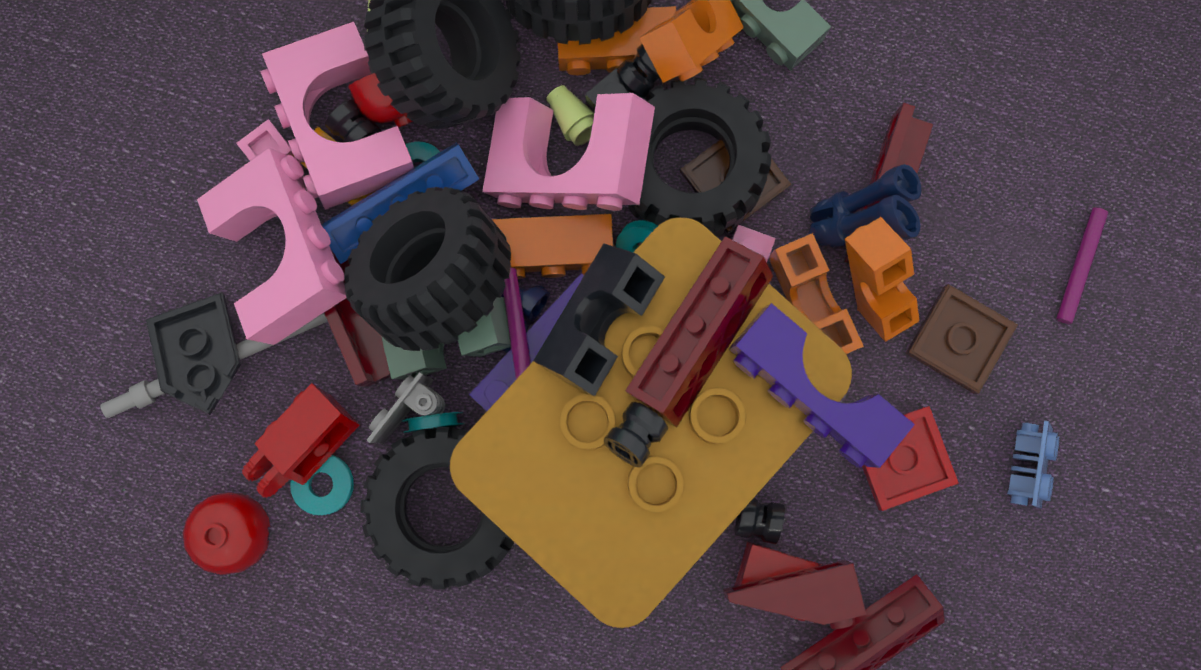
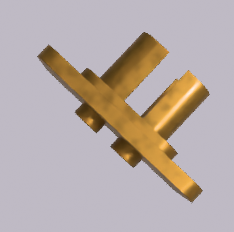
M673 218L661 223L633 252L663 274L665 278L642 316L635 313L622 314L608 328L604 344L618 358L595 397L562 381L537 363L532 362L459 441L453 450L450 460L451 477L458 490L599 621L617 628L631 627L645 620L813 432L803 421L807 415L794 404L791 408L782 405L768 392L772 386L759 375L755 378L748 376L733 362L736 355L729 350L730 346L761 309L772 303L807 333L803 347L804 369L812 385L821 394L831 400L840 402L847 393L852 379L851 364L846 353L775 288L768 284L678 427L676 428L665 421L668 431L660 442L651 443L649 448L650 455L643 466L634 467L611 452L605 445L604 438L612 427H619L621 423H624L622 415L631 402L641 403L631 397L625 391L722 242L703 224L689 218Z

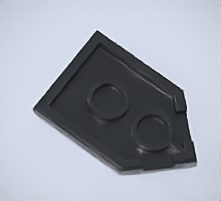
M223 293L146 319L160 390L209 415L212 414L241 366Z

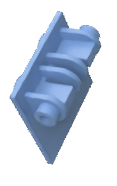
M1044 421L1043 433H1038L1039 425L1022 423L1021 430L1016 432L1015 451L1039 454V457L1013 454L1014 459L1036 462L1038 465L1037 469L1011 466L1012 471L1035 474L1036 478L1011 474L1007 493L1011 495L1010 503L1027 506L1028 498L1033 499L1032 505L1041 509L1043 500H1051L1054 477L1051 474H1047L1048 460L1056 461L1060 437L1058 433L1053 432L1049 421Z

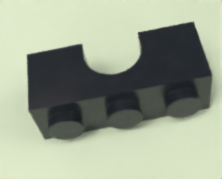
M603 243L533 362L562 381L595 397L618 358L616 354L605 347L604 340L608 328L622 314L635 313L642 316L665 276L636 253Z

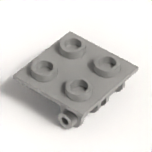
M420 372L415 378L409 375L395 392L399 399L389 412L386 409L381 410L371 422L369 429L372 431V434L368 437L367 441L369 443L385 444L411 409L424 416L442 414L445 410V401L441 395L429 387L434 380Z

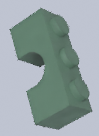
M731 0L744 26L743 31L752 38L757 37L767 47L766 51L769 57L778 65L782 66L784 64L790 71L825 39L831 28L805 0H801L792 9L783 12L770 9L763 0Z
M497 297L495 299L493 310L487 317L483 315L476 322L477 327L469 333L464 331L458 335L461 355L482 357L511 347L504 297ZM382 337L391 379L405 380L409 375L415 378L419 372L429 375L447 369L443 354L444 343H440L439 348L433 350L420 349V351L403 350L401 347H395Z

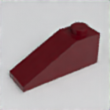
M847 560L723 589L724 596L730 603L822 625L830 624L831 629L852 626L856 624L855 617L866 615L854 564Z

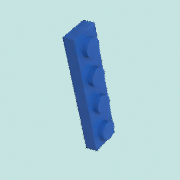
M456 142L321 225L330 237L331 243L329 246L342 264L348 260L351 250L357 248L359 244L358 238L363 231L367 232L373 225L372 221L379 214L381 216L390 210L389 206L396 201L402 202L408 199L409 194L416 191L425 193L427 188L448 187L463 190L479 180V177Z

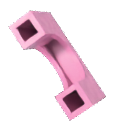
M354 22L262 53L268 69L260 72L269 93L277 92L281 104L274 106L283 129L291 126L295 139L288 141L290 148L299 163H306L309 171L308 175L302 176L305 186L314 199L320 198L325 210L377 191L414 168L398 126L357 141L345 143L327 140L310 127V115L313 106L325 92L371 74L367 63L370 61L367 51L364 50V44Z
M634 93L597 94L591 137L584 155L567 172L552 176L547 165V147L554 110L531 97L509 98L496 111L482 192L498 198L497 204L508 208H521L522 203H529L533 207L553 209L554 203H562L564 207L577 210H586L588 204H597L596 206L602 209L620 211L622 210V205H639L655 107Z
M272 148L263 151L198 198L197 201L208 232L236 242L271 218L278 216L285 231L286 243L284 255L278 269L266 282L234 303L246 339L275 345L347 297L343 282V270L332 254L329 246L331 243L330 237L322 227L316 213V201L305 186L302 178L304 171L301 164L293 156L283 154Z

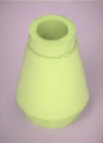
M562 85L552 90L546 100L550 104L551 109L554 110L553 114L565 139L572 141L576 146L590 141L594 112L569 91L566 86Z

